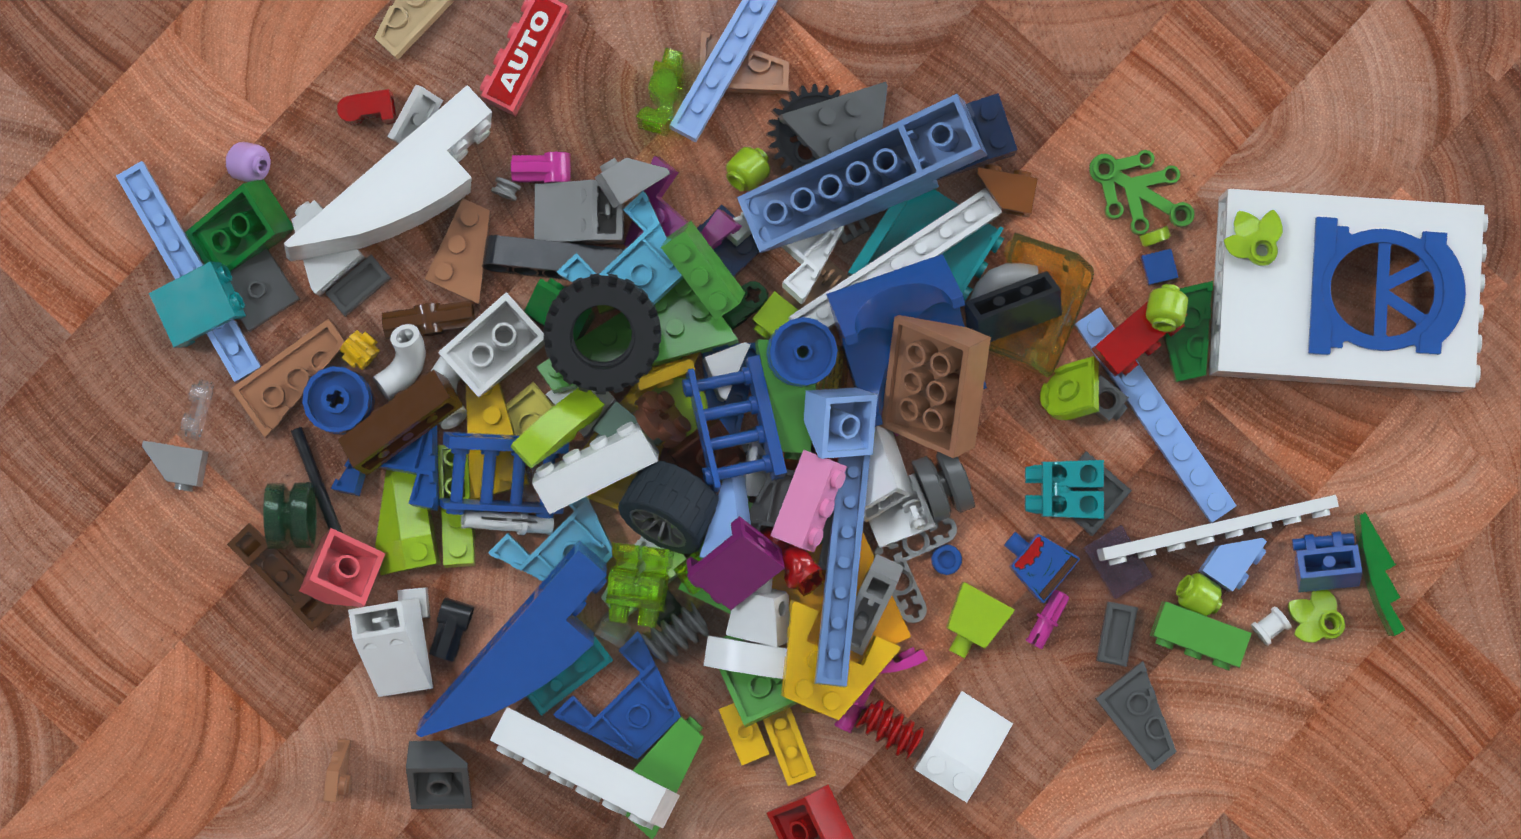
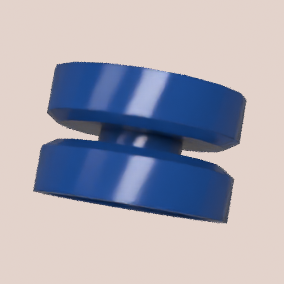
M801 317L789 320L774 331L768 340L766 358L768 367L777 379L786 385L804 387L818 383L829 375L836 364L838 349L835 337L826 325L816 319ZM799 347L807 349L808 354L804 355L805 358L798 356L797 349Z
M332 366L318 371L309 379L304 388L302 404L306 416L316 427L331 434L344 435L346 431L353 429L370 416L374 410L375 398L371 386L364 377L345 367ZM339 396L344 398L343 404H337L336 406V398Z

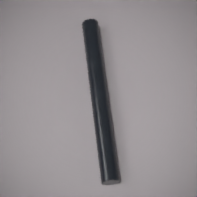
M303 428L293 429L291 434L328 529L333 528L343 533Z

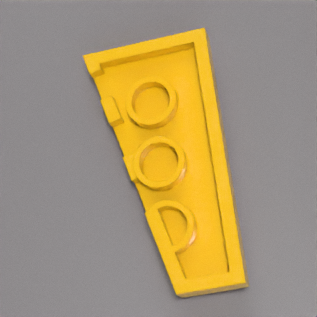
M500 382L481 397H478L466 384L468 433L515 435ZM470 450L468 454L470 499H480L484 455L481 454V450ZM500 451V454L496 456L493 495L511 490L514 460L511 451ZM526 470L524 475V486L530 484Z

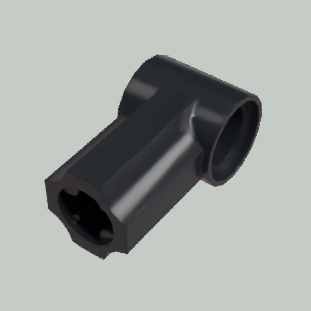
M447 597L444 598L437 617V623L439 624L431 645L430 655L455 662L463 633L467 631L473 615V605Z

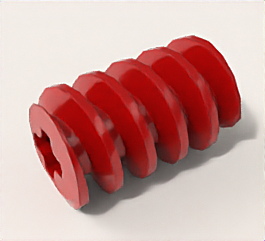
M882 699L874 704L871 702L855 727L858 729L866 724L865 734L867 736L876 731L875 741L877 743L887 738L885 748L888 750L892 746L897 745L895 755L899 756L907 752V760L921 741L925 729L920 727L913 732L914 721L910 720L903 725L904 714L900 713L893 718L894 707L890 706L883 711L884 701Z

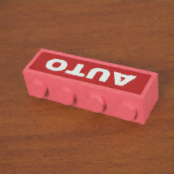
M558 0L524 1L521 7L523 15L519 23L514 22L507 35V38L510 40L506 48H500L493 62L496 67L492 75L487 74L480 86V91H482L481 97L485 102L516 117L570 13L568 6Z

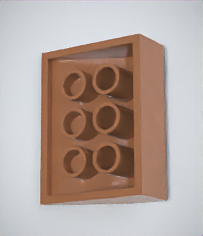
M902 315L895 316L882 411L883 424L881 427L951 458H955L975 448L991 337L963 326Z

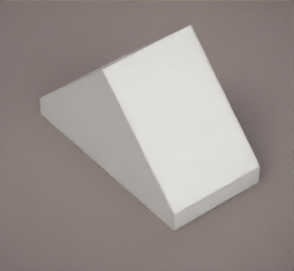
M744 342L705 357L702 361L708 377L738 372L750 344ZM732 385L713 389L717 400L724 402Z

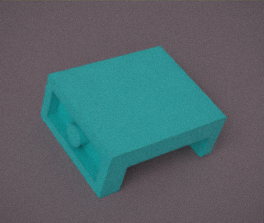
M210 261L149 293L173 348H186L195 343L194 339L231 320L241 319L246 316L243 310L245 308L244 301L240 294L234 291L230 282L232 281V275L229 269L222 265L221 262Z

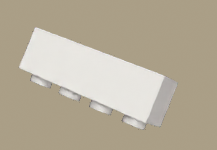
M628 422L619 427L617 433L610 437H606V435L594 439L589 447L581 451L579 449L569 451L562 457L563 460L555 464L548 462L536 469L532 485L548 513L552 514L657 462L659 451L653 440L645 434L638 423Z

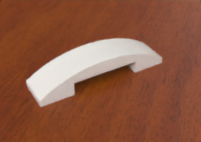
M708 635L704 666L783 679L784 659L787 648H776L764 644Z

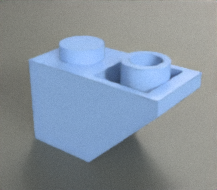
M1263 538L1215 546L1198 571L1228 592L1233 591L1235 588L1240 590L1249 577L1246 571L1252 563L1257 565L1266 553L1263 547L1267 541Z

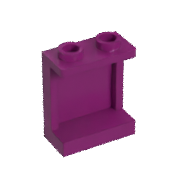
M740 516L731 523L732 536L700 561H697L692 556L686 560L687 577L691 584L697 588H702L716 603H722L730 610L785 568L782 549Z

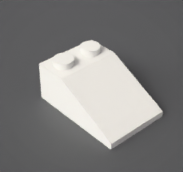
M506 292L438 353L478 397H481L524 364L545 345L543 340L544 333Z
M961 691L913 768L967 803L986 773L1013 723Z

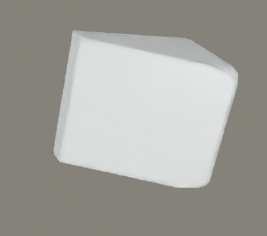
M427 587L397 590L398 601L419 598L422 618H430Z

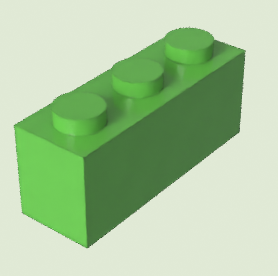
M689 221L666 238L661 249L715 320L740 304L745 291L692 221Z
M1162 601L1149 636L1157 638L1155 642L1157 645L1171 650L1174 645L1185 648L1184 655L1201 660L1204 655L1214 659L1212 665L1230 671L1231 666L1240 668L1252 633Z

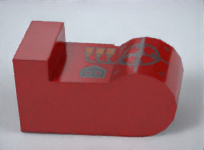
M390 89L343 97L337 105L338 115L349 125H358L365 119L381 117V120L386 125L393 124L397 120L394 96Z

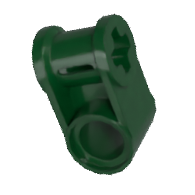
M750 281L741 286L745 294L740 304L722 316L731 330L744 323L751 315L760 310L768 300L767 289L762 284ZM750 289L755 291L761 290V293L758 295L759 302L747 301V298L750 296L748 292Z

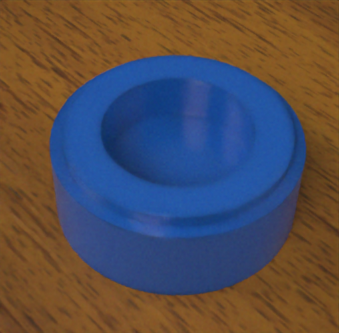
M941 545L932 553L931 563L938 573L949 575L955 573L960 568L962 556L956 547Z

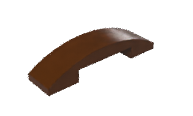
M250 523L227 544L267 582L312 631L334 610L330 604L321 602L299 591L305 576Z

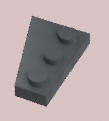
M1141 661L1095 697V699L1153 771L1177 751L1157 702V697L1149 680L1144 661Z

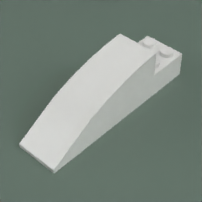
M467 85L285 241L286 257L290 261L361 249L421 225L450 208L471 193L472 177L458 162L467 155V148L474 142L480 144L491 133L489 129L491 128L492 111Z

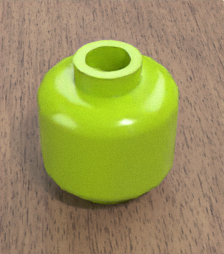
M741 148L726 164L727 180L739 191H752L756 189L770 174L768 155L760 148Z
M1164 284L1161 288L1154 289L1149 294L1146 310L1147 320L1156 330L1163 332L1176 330L1185 322L1188 297L1180 291L1178 286L1172 284Z
M1201 573L1185 576L1176 589L1178 604L1182 608L1204 616L1215 614L1222 606L1221 587Z

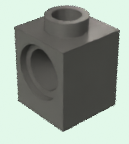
M1099 375V395L1101 393L1110 394L1113 398V406L1110 409H1104L1099 405V412L1094 414L1106 423L1112 418L1117 421L1127 410L1128 407L1124 403L1129 397L1103 376Z

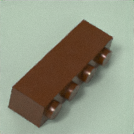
M433 369L421 375L418 381L409 388L398 392L394 399L383 407L373 410L368 418L353 429L346 431V434L340 437L338 441L352 467L368 476L463 405L448 378Z

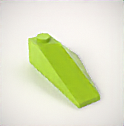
M386 470L375 544L377 550L386 553L379 569L380 575L440 564L431 510L408 504L416 475Z

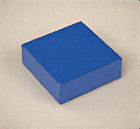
M1171 249L1141 256L1148 286L1178 278Z

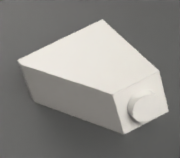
M314 200L309 203L307 201L296 209V216L291 219L295 233L323 210L318 202ZM356 249L303 259L312 291L318 296L323 295L363 261L365 257Z
M880 426L875 427L873 455H870L864 512L865 522L914 494L892 431Z

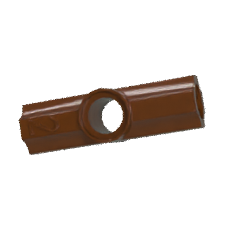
M471 300L441 305L440 303H425L415 305L412 309L382 313V327L386 339L391 338L392 332L397 327L405 324L416 326L421 336L425 337L443 334L447 330L466 328L475 320V312Z

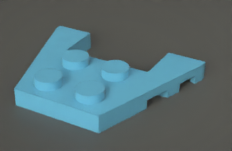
M642 191L623 210L642 229L643 233L599 275L608 276V274L618 275V278L629 279L639 289L642 288L648 294L650 301L655 305L683 279V276L661 249L667 237L648 196ZM577 253L557 271L562 278L572 283L580 277L584 279L590 277V274H596Z
M588 496L569 505L574 512L532 554L509 533L488 552L492 557L500 559L512 567L538 578L540 581H543L579 540L605 563L616 554Z

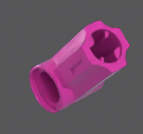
M546 152L544 155H512V182L556 183L571 181V154L567 152Z

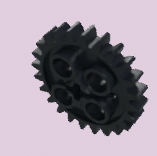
M813 84L810 93H808L806 88L801 86L799 88V96L793 91L788 93L790 102L783 98L779 100L783 108L782 110L778 108L772 109L771 112L778 118L777 120H768L767 124L775 128L773 131L766 133V136L775 138V142L771 143L768 148H777L778 153L775 154L773 159L783 158L782 170L790 165L792 172L817 159L813 154L809 160L802 159L799 156L798 147L802 143L800 141L790 142V138L797 135L787 124H783L780 121L779 115L838 97L840 90L829 95L828 85L824 86L821 92H818L817 85Z

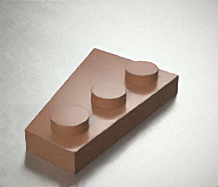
M702 30L699 73L719 38L713 37L710 33ZM749 50L726 92L788 94L789 62L757 50Z
M462 198L425 277L426 281L467 300H471L478 305L481 302L482 279L484 277L482 264L486 237L489 234L490 210Z

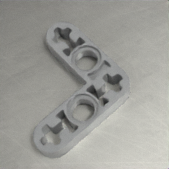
M951 518L941 520L944 525L950 524L951 530L948 531L949 537L944 538L942 534L932 538L936 543L930 545L926 532H921L919 534L924 538L922 549L918 551L911 550L907 545L906 538L902 540V546L908 556L902 558V552L893 556V562L904 566L902 573L909 578V586L905 590L898 591L895 589L892 594L903 620L909 623H917L924 619L927 607L907 561L954 539L957 533V526ZM938 522L935 523L936 527L929 529V532L938 528ZM896 542L887 545L889 549H894L899 546ZM877 546L874 556L882 554L883 548ZM914 589L916 596H910L914 605H921V609L918 611L919 616L914 618L912 615H906L904 610L908 608V604L905 599L899 602L897 596L906 595Z

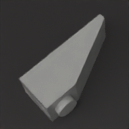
M878 554L875 555L856 595L851 651L863 655L904 566Z

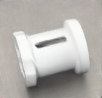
M1275 606L1271 608V613L1260 622H1253L1251 624L1254 632L1267 646L1272 643L1271 639L1284 629L1289 630L1292 628L1285 615Z

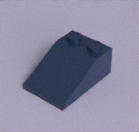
M999 93L966 104L987 156L936 179L937 181L984 166L985 164L1015 156L1018 149Z

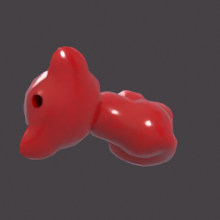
M768 526L764 528L761 533L782 549L785 567L783 569L785 571L784 579L787 587L791 589L798 588L803 596L810 594L825 580V575L823 574V569L815 563L812 556L802 548L770 536L773 527Z

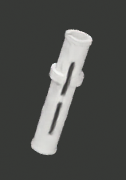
M465 510V514L461 515V527L517 532L518 535H525L526 533L551 535L554 528V518H539L536 515H528V513L524 512L514 514Z

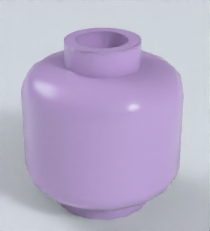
M238 142L227 153L226 168L234 179L244 182L262 180L269 172L271 159L268 151L260 145Z

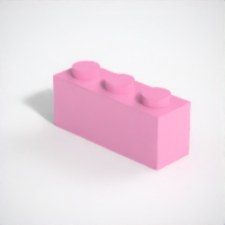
M803 450L770 536L814 552L822 541L826 520L834 510V499L838 489L844 484L847 466L827 458L821 459L818 455Z

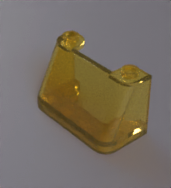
M1014 233L1012 240L1007 243L1004 251L1007 263H1024L1038 266V274L1048 271L1061 289L1062 315L990 342L989 354L1034 373L1049 377L1058 365L1093 280L1094 269L1078 253Z

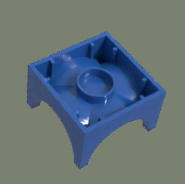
M943 254L826 294L854 387L877 394L875 427L883 424L881 415L884 406L894 317L902 315L965 327L960 307L965 306L964 297Z

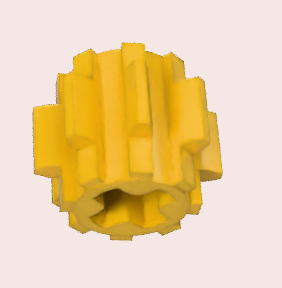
M358 330L351 334L339 349L344 354L342 356L344 361L353 368L358 366L361 370L366 368L380 352V349L375 346L378 342L368 333L364 332L362 334Z

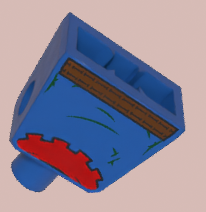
M1014 532L1004 544L1007 549L1017 556L1009 565L1010 569L1040 603H1044L1080 560L1078 556L1040 534H1035L1027 542L1017 532Z

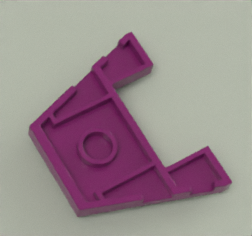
M654 156L651 164L667 168L670 174L643 191L648 196L666 237L687 224L688 221L662 199V196L679 172L661 157ZM717 209L700 233L711 248L715 249L722 243L723 239L731 233L735 234L742 226L725 211ZM633 220L624 243L626 247H629L643 233L642 229Z

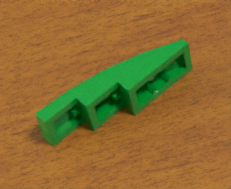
M1366 512L1354 515V523L1363 577L1374 608L1388 636H1396L1405 631V628L1390 603L1401 597L1386 573V570L1396 564Z

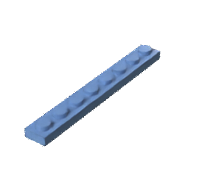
M870 455L838 457L837 463L845 465L847 468L844 484L838 489L834 499V510L831 518L814 684L847 687Z

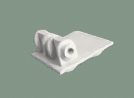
M915 474L908 475L914 494L869 520L879 548L936 527Z

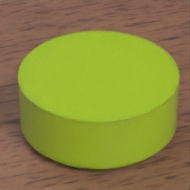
M1164 226L1142 234L1139 238L1142 246L1147 247L1170 238L1171 234L1168 226Z

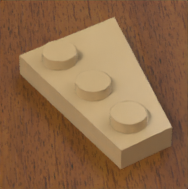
M395 0L394 4L389 7L374 38L399 60L455 0Z

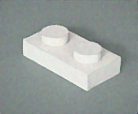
M415 85L387 137L398 144L401 143L438 111L443 100L425 88Z

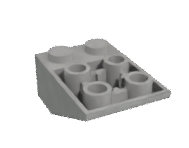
M596 180L535 184L534 239L574 244H624L625 212L623 209L625 208V202L613 209Z

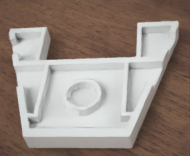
M741 212L740 216L733 218L742 227L735 234L731 233L727 236L736 246L752 234L743 212ZM844 226L782 246L786 252L801 264L782 283V287L800 304H803L839 240Z

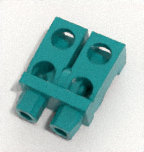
M1104 460L1041 462V465L1025 467V483H1041V495H1025V512L1041 514V517L1104 519V491H1073V488H1104Z

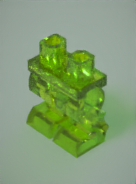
M665 48L662 62L655 60L648 90L650 100L658 108L653 109L646 106L639 111L636 116L638 129L667 137L671 130L669 125L675 114L674 103L679 97V88L683 89L685 83L684 68H682L684 64V59H682L683 52Z
M612 542V556H614L617 562L616 566L612 567L608 577L605 603L610 605L609 621L627 624L629 608L640 609L637 625L655 628L659 612L664 613L668 581L670 580L668 574L673 566L674 552L668 549ZM644 561L646 567L645 570L642 571V573L640 574V565Z

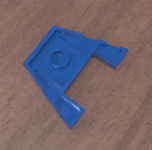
M436 425L379 468L416 475L408 504L414 507L438 511V436ZM347 460L344 465L347 468L339 480L335 479L331 489L339 493L360 496L366 475L354 469L349 460Z
M639 631L618 651L640 674L601 713L595 717L572 695L553 714L561 721L594 736L635 759H638L681 717Z

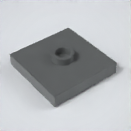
M268 249L263 250L230 272L232 275V281L230 282L234 291L240 294L245 304L243 310L246 316L241 318V321L249 332L301 300Z

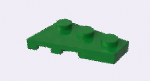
M1214 281L1180 288V291L1188 297L1185 326L1172 337L1168 333L1164 335L1175 383L1206 375L1211 296Z

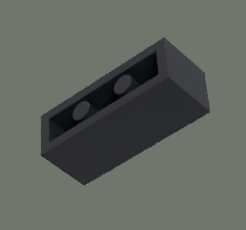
M1048 271L965 301L966 327L991 337L990 342L1059 317L1062 315L1061 289Z

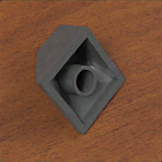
M409 741L406 774L411 809L472 808L468 763L440 741Z

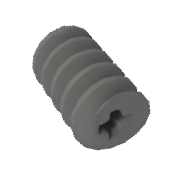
M692 601L691 612L685 607L680 608L682 613L681 619L673 613L670 615L671 625L664 620L660 621L661 632L651 627L652 638H648L643 633L641 634L656 659L667 663L669 662L667 652L675 657L679 655L677 645L687 650L689 648L688 638L696 644L699 642L697 632H700L705 637L709 635L708 625Z

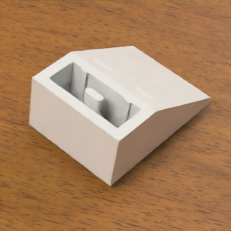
M419 598L348 610L353 641L378 697L433 688Z

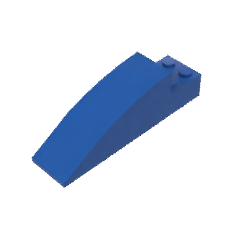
M579 540L422 716L416 734L419 737H424L489 716L526 697L572 665L594 644V632L576 616L586 606L585 600L592 591L596 594L607 582V579H605L607 576V563Z

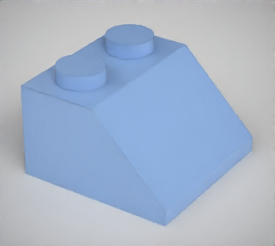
M857 387L806 390L804 423L819 458L873 455L877 394Z

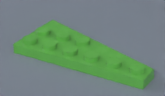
M684 278L654 305L660 320L661 343L657 360H654L652 367L680 360L683 356L698 352L705 353L712 351V348L739 343L738 338L724 318L721 316L715 320ZM620 312L575 341V344L585 357L593 361H612L620 357L630 344L632 336L630 323L626 316ZM550 358L536 366L554 394L578 388L573 383L569 385L563 380V376L559 372L556 373L551 366Z

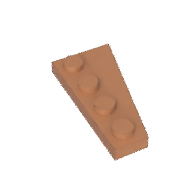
M330 319L324 321L230 389L265 438L269 437L303 397L304 388L309 379L318 371L327 368L341 352L339 349L345 340Z

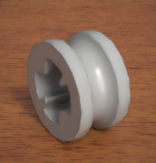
M496 177L497 185L492 187L491 192L506 199L516 201L515 193L520 191L521 186L509 180Z

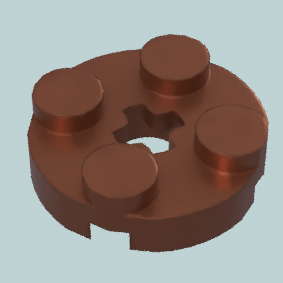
M647 391L634 403V405L638 406V410L634 412L635 418L649 438L654 441L658 437L665 442L661 446L674 448L686 438L687 432L691 430V424L674 405L675 401L671 394L666 391H661L660 393Z

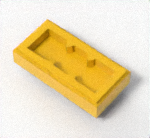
M682 357L680 360L652 368L647 375L644 374L639 379L640 382L631 386V388L643 390L653 385H656L657 388L671 385L674 383L673 378L686 374L688 369L694 368L695 370L693 361Z
M734 703L718 709L741 765L770 754L758 724L755 723L745 727Z

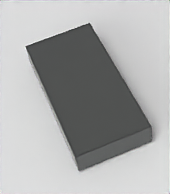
M370 255L325 294L346 317L386 284L391 277L376 259Z
M1107 601L1096 661L1127 667L1138 607Z

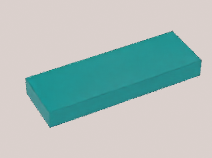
M595 636L594 644L572 665L526 697L542 716L611 663L613 658Z

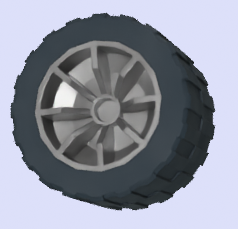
M657 461L637 472L619 502L618 510L625 523L647 541L671 552L692 554L697 552L703 543L719 500L712 488L699 477L677 465L665 461Z

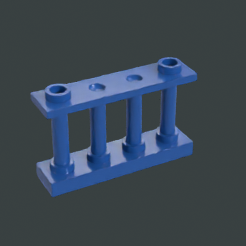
M760 355L747 357L745 367H742L741 371L699 380L696 379L694 368L688 369L686 379L682 380L685 397L691 398L706 463V467L702 468L704 482L711 485L712 490L717 493L721 488L720 480L765 471V473H770L772 481L783 479L787 474ZM740 383L750 386L752 396L748 397L746 401L703 409L700 397L701 391ZM751 412L752 415L756 414L759 425L755 426L754 430L710 439L706 421ZM757 441L758 444L763 443L766 455H763L762 459L717 468L713 450Z
M443 432V444L451 449V453H454L451 497L439 498V505L446 509V513L463 515L465 510L536 513V517L554 518V514H563L564 508L549 514L541 499L540 502L522 501L525 462L511 448V444L520 435ZM569 443L544 459L543 464L548 462L555 464L559 454L569 452ZM470 450H481V454L484 455L480 499H463L466 454H469ZM500 451H511V455L514 456L510 501L493 500L496 456L500 454Z

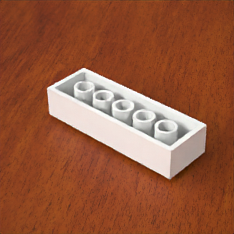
M508 707L504 711L490 741L498 744L496 749L498 752L520 762L525 758L522 763L523 765L545 775L550 771V779L572 789L577 785L575 790L577 793L597 802H600L602 798L604 799L602 803L604 807L624 816L629 812L631 814L628 819L651 830L654 825L664 828L680 796Z

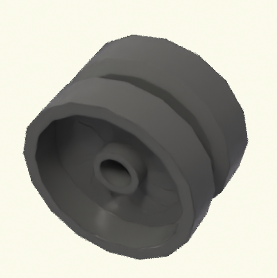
M940 452L936 454L938 472L932 460L927 456L912 461L915 476L935 523L950 517L951 509L947 499L949 497L955 509L960 513L975 508L971 485L958 456L951 458Z

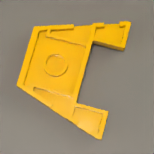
M791 599L781 696L839 720L899 652L901 647L873 635L862 663L858 664L849 660L847 687L814 684L818 646L807 642V638L819 611Z

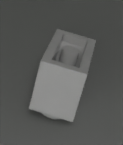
M613 158L600 166L602 172L594 178L614 209L668 176L670 172L667 168L630 158H625L620 162Z
M143 440V449L164 479L175 483L174 489L192 492L193 486H203L209 452Z

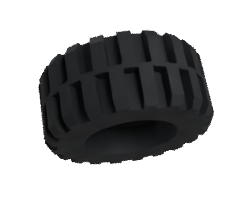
M597 273L590 274V277L584 279L580 277L559 292V295L552 301L545 319L543 340L547 357L552 362L551 366L556 373L559 372L563 376L565 382L569 385L573 383L579 387V390L584 392L591 390L596 391V394L606 395L607 391L618 393L624 391V387L634 386L640 382L639 379L644 374L647 375L654 360H657L659 354L661 327L654 303L650 301L648 294L642 288L639 289L634 285V282L627 278L624 280L618 278V275L608 274V276ZM599 305L611 306L621 311L628 319L632 330L631 341L626 351L620 357L607 362H597L585 357L578 350L573 337L574 325L579 316L587 309Z

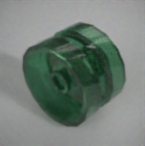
M311 482L294 483L290 492L285 483H267L264 493L263 522L268 549H287L291 540L298 549L314 548L317 536V505L314 486Z

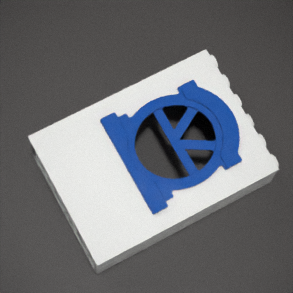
M1227 189L1218 200L1209 376L1463 392L1475 388V384L1479 383L1481 375L1480 365H1476L1477 353H1480L1482 348V336L1478 334V324L1482 322L1484 307L1480 304V292H1483L1485 288V275L1481 274L1482 262H1485L1487 255L1486 244H1483V232H1486L1488 228V215L1484 214V205ZM1275 210L1281 219L1283 233L1276 242L1278 254L1271 264L1258 266L1253 264L1249 258H1236L1228 252L1224 239L1236 235L1234 219L1238 211L1250 213L1261 220L1266 213ZM1378 243L1374 336L1354 329L1339 315L1331 296V280L1337 265L1348 253L1358 247ZM1392 244L1406 248L1419 257L1417 263L1389 276ZM1264 246L1257 247L1256 252L1259 256L1267 255V249ZM1428 271L1433 280L1434 298L1427 314L1419 311L1389 291ZM1388 305L1414 321L1416 326L1406 333L1387 336Z

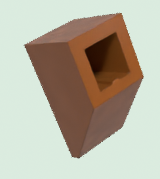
M985 164L984 168L978 167L975 176L976 180L983 189L986 188L1002 213L1030 217L1038 178L1031 177V172L1014 170L1013 174L1001 172L1002 167Z

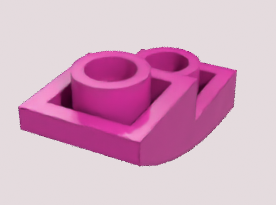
M911 647L897 655L900 659L899 661L894 662L892 659L880 673H891L908 669L928 659L922 649L915 651L914 647Z

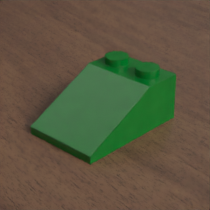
M264 179L240 185L190 227L185 234L204 264L210 261L221 262L231 272L263 250H269L290 234L294 227Z

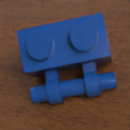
M1341 531L1331 532V535L1314 537L1313 534H1307L1303 538L1292 539L1293 551H1296L1294 567L1298 592L1360 586L1362 567L1358 544L1354 545L1353 533L1341 534Z

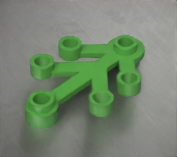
M1142 150L1137 155L1117 160L1109 154L1097 155L1089 165V173L1094 181L1102 184L1107 204L1104 212L1107 218L1116 220L1124 211L1123 205L1117 200L1114 185L1116 183L1125 189L1132 217L1130 229L1135 235H1142L1149 229V221L1144 217L1140 198L1169 215L1170 222L1176 227H1186L1193 221L1195 213L1190 204L1185 202L1174 204L1147 188L1148 186L1160 183L1168 185L1176 183L1180 178V171L1177 167L1170 165L1162 171L1131 178L1121 171L1137 166L1141 169L1150 168L1155 160L1151 151ZM1140 156H1149L1150 163L1147 165L1142 164ZM1102 164L1107 165L1109 173L1101 174L1099 166ZM1167 170L1175 172L1176 178L1174 180L1166 178L1165 173ZM1116 205L1119 208V214H1110L1109 206ZM1177 211H1183L1186 214L1184 221L1177 220ZM1142 221L1145 224V229L1138 231L1134 226L1135 222Z

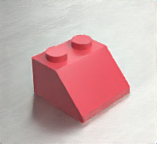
M330 528L320 539L299 591L326 604L364 607L386 553Z

